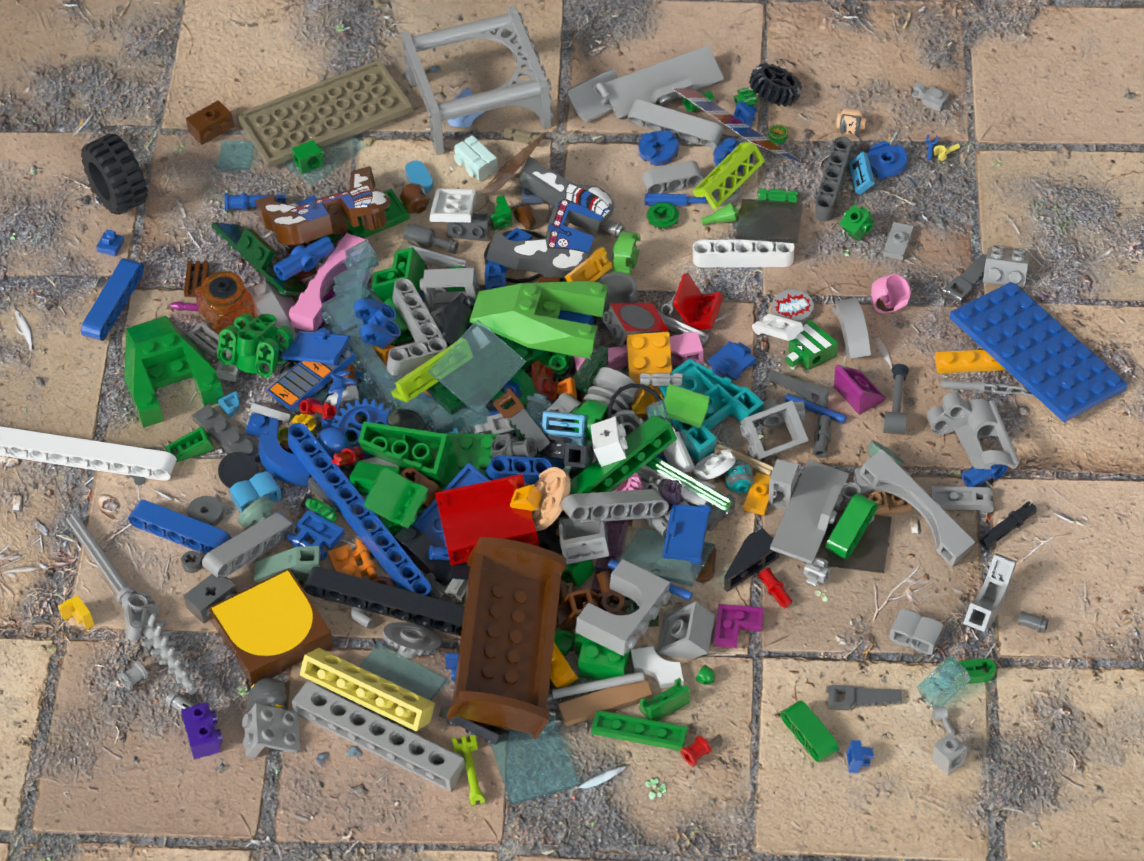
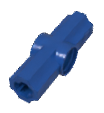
M327 236L319 238L306 247L299 245L293 249L289 257L274 265V271L281 281L287 280L302 270L305 272L311 271L316 266L318 260L334 252V246Z

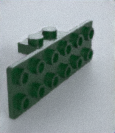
M212 223L211 227L217 231L216 234L224 238L231 248L237 250L244 260L249 261L253 265L254 270L266 277L265 280L273 284L281 295L299 297L308 288L295 275L283 281L277 277L274 265L280 261L274 257L276 251L253 229H244L238 224Z

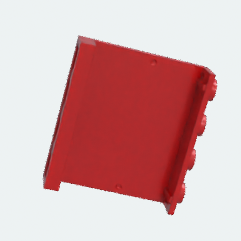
M523 474L435 493L451 566L467 562L468 556L481 537L508 539L539 546L531 511L510 507L515 489L525 487Z

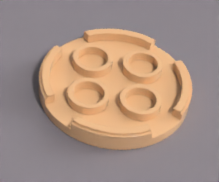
M552 467L543 471L539 475L540 479L534 485L542 495L538 509L531 511L536 531L547 528L557 519L563 510L562 501L570 493V477L558 467Z

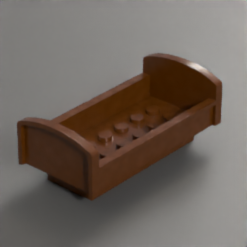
M491 537L479 538L467 559V566H470L453 701L448 709L447 719L451 720L453 716L529 733L532 734V739L538 738L548 724L550 712L547 711L561 574L566 568L567 561L565 557L550 550L519 541Z

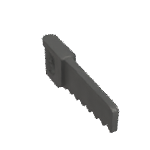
M982 254L960 276L955 277L944 288L942 294L963 303L971 295L976 282H979V279L982 278L987 255ZM954 288L959 289L963 293H959L958 291L954 290Z
M770 370V381L784 386L785 389H790L791 392L800 394L807 401L825 408L829 407L828 389L811 382L807 384Z
M828 685L826 687V692L829 693L830 710L849 711L856 706L862 707L863 705L868 707L869 705L875 706L876 704L880 706L883 704L889 705L890 703L893 705L896 703L902 704V691L899 689L854 688V686ZM838 694H845V699L842 702H838Z

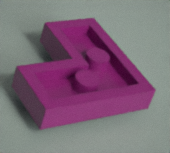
M718 604L714 646L737 648L739 630L762 631L764 607Z

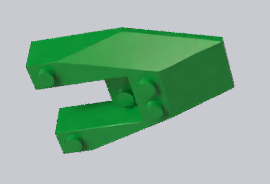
M167 316L126 328L124 381L143 428L163 422L160 404L154 392L155 389L192 378L203 406L218 404V399L224 397L219 378L206 354Z

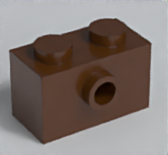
M219 100L186 118L188 132L201 145L234 127L232 113Z

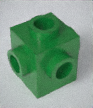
M853 204L850 209L846 210L839 225L846 233L860 241L865 234L871 231L874 220L870 216L871 212L863 206L859 208Z

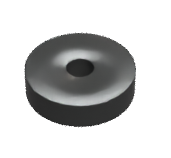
M201 496L189 504L187 515L215 527L223 518V509L218 499L212 496Z

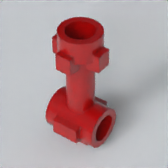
M306 398V400H302L300 403V410L306 415L320 413L323 419H330L336 415V407L329 402H324V405H321L320 401L315 398Z

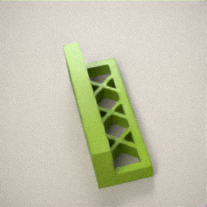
M740 143L692 192L696 197L705 196L711 207L717 209L765 160L754 143ZM753 153L757 161L754 164H749L750 155ZM739 165L744 166L742 176H737ZM727 177L731 178L730 188H725ZM715 189L719 190V199L717 201L711 194Z
M461 338L395 382L397 388L391 391L392 396L404 402H409L473 359L467 341Z

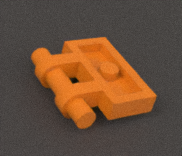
M361 539L356 541L357 549L351 551L349 545L328 551L334 571L359 578L367 574L370 579L378 576L375 561L371 560L370 557L371 552ZM362 559L363 565L357 566L356 561Z

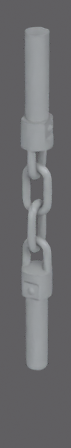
M941 379V388L973 391V393L994 392L996 394L1024 395L1037 398L1033 394L1027 393L1028 389L1026 387L987 384L982 381L964 382ZM997 387L1007 388L1006 391H997ZM1013 389L1021 390V392H1015Z

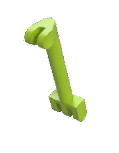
M470 734L471 742H467L466 736H461V744H458L457 738L454 737L452 738L454 752L462 753L471 790L469 794L470 804L474 806L476 805L475 801L478 800L480 804H484V794L479 786L471 752L478 750L476 737Z

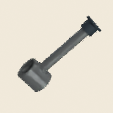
M895 364L892 367L895 380L892 412L885 411L883 433L905 435L907 413H901L903 381L909 373V368L904 364Z

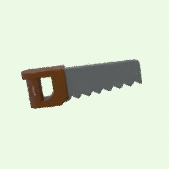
M508 388L502 397L493 402V405L504 419L512 421V425H516V429L520 430L521 434H525L526 439H535L538 451H542L550 444L549 440L525 411L524 406L515 394ZM512 399L516 403L509 409L501 408Z

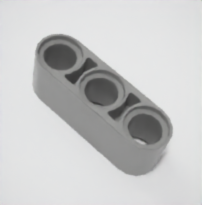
M686 161L647 170L643 173L642 180L647 193L667 194L695 188L703 180V176L696 161Z

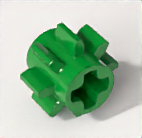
M749 87L737 90L738 95L734 96L736 106L738 102L742 101L748 106H754L758 103L757 94L753 92V89L749 90Z

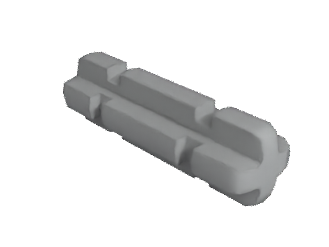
M670 373L640 374V384L649 386L650 383H652V386H668L670 383L680 386L683 381L682 373H673V375H670Z

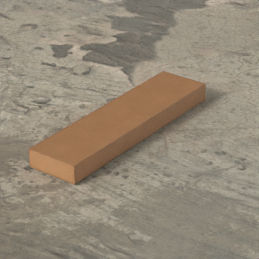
M645 676V681L606 688L558 704V709L565 726L594 718L596 710L613 712L640 703V700L644 697L646 700L653 698V693Z

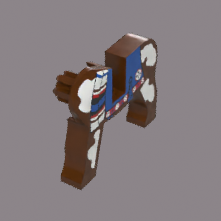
M371 166L351 171L350 189L348 191L328 195L300 206L278 203L275 195L255 200L259 219L265 228L275 233L279 243L293 245L294 247L299 245L306 247L316 241L317 238L329 235V237L334 234L341 235L349 231L346 218L353 227L359 226L357 217L360 216L365 229L374 231V229L383 228L387 222L385 209L390 206L391 202L387 194L374 188L376 185Z

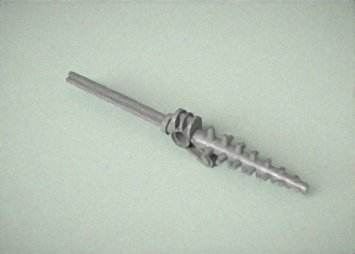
M71 513V516L67 517L66 521L116 591L117 601L125 611L126 637L131 641H137L142 631L148 639L142 642V646H147L148 649H151L153 646L155 650L151 651V655L155 657L160 655L162 657V660L159 661L160 665H168V673L176 675L177 683H182L183 688L190 695L195 694L197 688L195 687V681H191L189 677L191 672L183 668L186 665V661H181L180 658H177V656L181 655V651H175V648L172 647L177 644L176 641H168V636L172 635V632L162 631V627L167 625V621H156V617L160 612L158 605L149 593H137L133 587L127 586L76 513Z

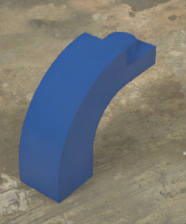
M270 418L269 426H265L264 434H260L258 452L263 466L272 476L285 483L308 486L310 473L295 454L285 451L279 445L277 440L278 418Z

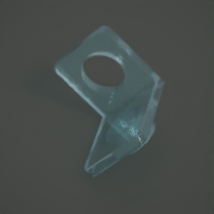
M664 400L646 406L648 419L656 415L672 424V419L668 417Z

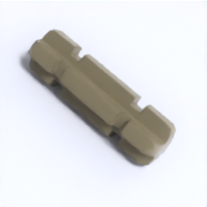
M507 127L504 131V138L514 139V141L525 144L532 143L541 136L518 129L515 131L514 128Z

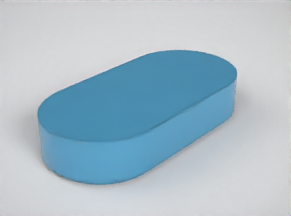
M420 161L409 162L405 166V173L409 182L420 184L426 193L430 192L433 188V180L425 165Z

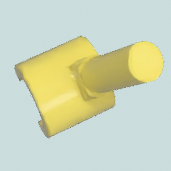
M955 144L949 148L938 145L934 148V155H938L939 160L944 161L947 157L946 154L959 149L960 145Z

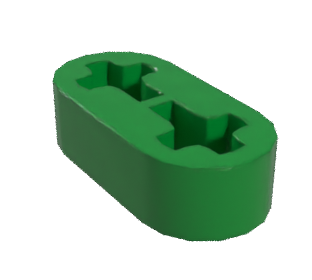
M988 658L959 661L953 666L952 678L958 684L988 682L995 677L996 665ZM982 668H986V670L989 672L985 673V671ZM959 670H963V672L966 673V675H962V673L959 672Z

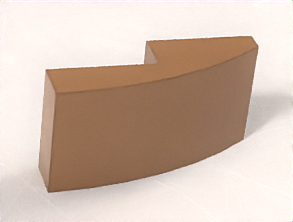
M877 490L863 494L878 503L874 515L913 511L911 504L885 491Z

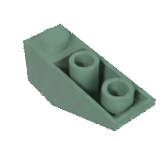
M319 546L295 547L256 561L254 582L266 580L288 568L297 581L307 580L312 567H322Z

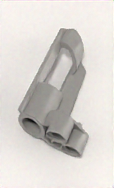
M951 392L943 397V407L935 406L927 412V418L935 434L943 435L955 431L974 469H991V466L995 464L1006 465L1012 469H1016L1019 460L993 400L988 402L984 399H974L966 402L959 393ZM984 436L999 437L1004 452L998 450L984 451L980 438Z

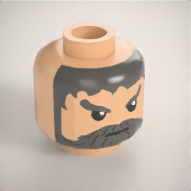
M843 109L841 113H838L836 128L839 129L841 134L856 136L859 135L861 129L865 130L866 118L862 117L860 110Z

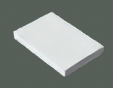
M436 189L430 212V222H471L477 190Z

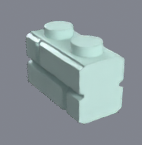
M470 136L464 142L462 141L455 145L454 159L459 166L463 165L466 168L467 173L471 177L475 176L481 182L488 178L489 175L491 176L498 171V159L474 136Z

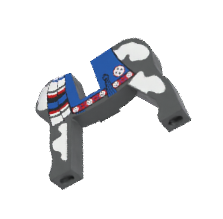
M528 157L522 170L519 184L555 206L549 220L545 239L512 241L505 238L501 233L496 232L488 250L487 260L515 270L533 271L545 277H559L560 282H567L565 276L588 258L594 238L592 235L568 227L569 223L597 233L601 230L602 223L613 214L615 204L610 195L600 187L571 183L556 172L541 166L534 158Z

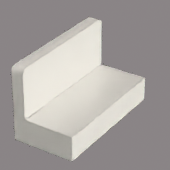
M679 431L675 432L677 440L663 450L664 455L670 465L686 474H692L695 466Z

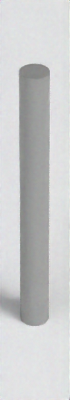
M642 671L554 689L552 692L554 699L645 680Z

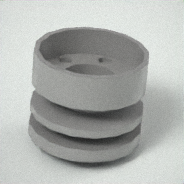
M606 367L600 368L593 380L594 386L589 387L588 394L585 395L582 402L596 399L609 404L610 398L620 387L636 383L617 370ZM629 388L622 391L614 400L611 414L622 410H629L628 404L633 402L639 388Z

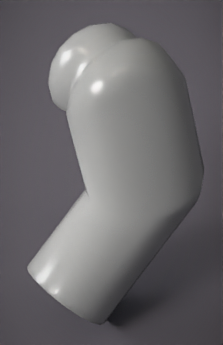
M351 607L352 619L370 629L374 624V619L366 615V610Z

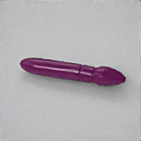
M180 301L170 304V308L178 311L217 312L221 309L218 305L183 303Z

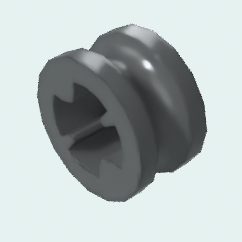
M189 551L183 554L181 559L183 569L188 573L199 571L202 567L201 555L196 551Z

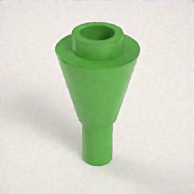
M730 202L712 215L702 217L701 221L703 226L714 222H737L736 218L739 217L736 205L732 206Z

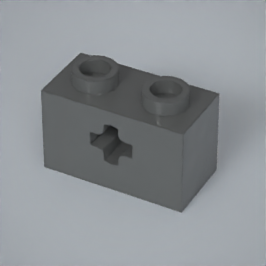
M211 574L184 595L186 608L204 624L211 619L209 607L237 594L236 585L228 577L218 579Z

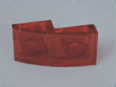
M537 360L532 363L531 369L534 388L538 394L555 402L557 400L558 383L553 381V369Z

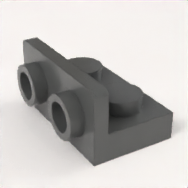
M473 212L471 222H447V237L487 241L488 228L492 222V213Z

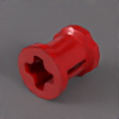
M699 735L687 748L683 747L680 750L683 759L691 766H695L697 760L703 755H708L712 752L707 740Z

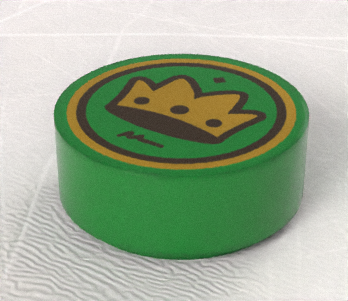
M773 125L768 130V139L775 144L784 143L788 139V129L783 125Z

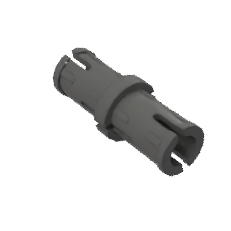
M826 415L818 417L817 430L814 433L815 446L813 454L818 458L827 456L828 442L831 440L830 427L832 419Z

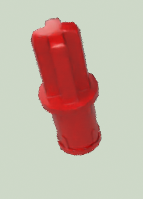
M361 447L346 448L340 453L334 454L332 463H336L338 467L343 465L349 466L354 464L355 461L362 460L365 454H359V452L363 451Z
M770 568L762 570L758 577L767 587L768 594L773 595L781 607L787 608L792 604V599L783 588L784 584L778 581Z

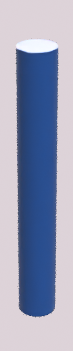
M789 393L785 397L786 402L791 400L793 402L803 401L806 410L829 416L830 419L844 424L847 416Z

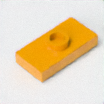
M756 472L755 482L751 485L743 505L744 511L765 515L769 505V479L771 476Z

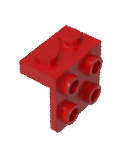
M685 273L679 283L673 299V305L687 325L698 330L712 329L724 297L721 292L702 294L690 274Z

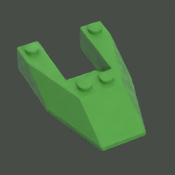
M590 281L520 283L479 291L470 322L528 348L592 359L596 343L597 326L561 320L559 316L561 310L603 317L607 302L608 285Z

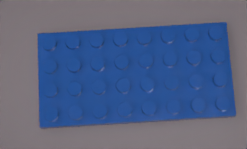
M1012 282L950 312L949 318L1064 423L1123 392L1127 388V382Z

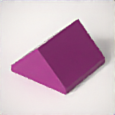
M841 365L835 367L834 388L859 415L884 402L886 397L861 370Z

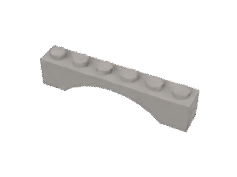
M882 449L863 463L859 474L875 490L896 495L919 511L932 531L936 552L951 567L971 552L975 544L972 536L964 531L957 524V521L952 516H949L942 509L941 505L933 500L926 493L925 489L918 485L911 478L910 474L895 462L890 454H887Z

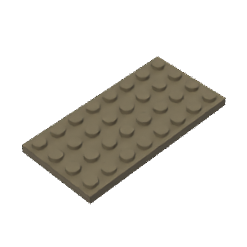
M376 60L236 115L238 122L268 168L293 159L292 148L314 139L318 146L324 147L413 112V107L381 61Z

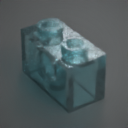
M950 655L917 688L921 697L933 708L944 706L970 681L967 670Z

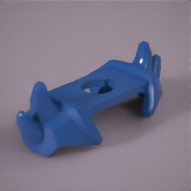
M343 370L336 373L332 372L331 374L333 383L328 393L337 392L338 394L336 415L339 412L343 391L347 389V385L356 384V381L344 377L349 375L350 371ZM334 417L332 420L321 418L322 430L331 427L332 423H336Z

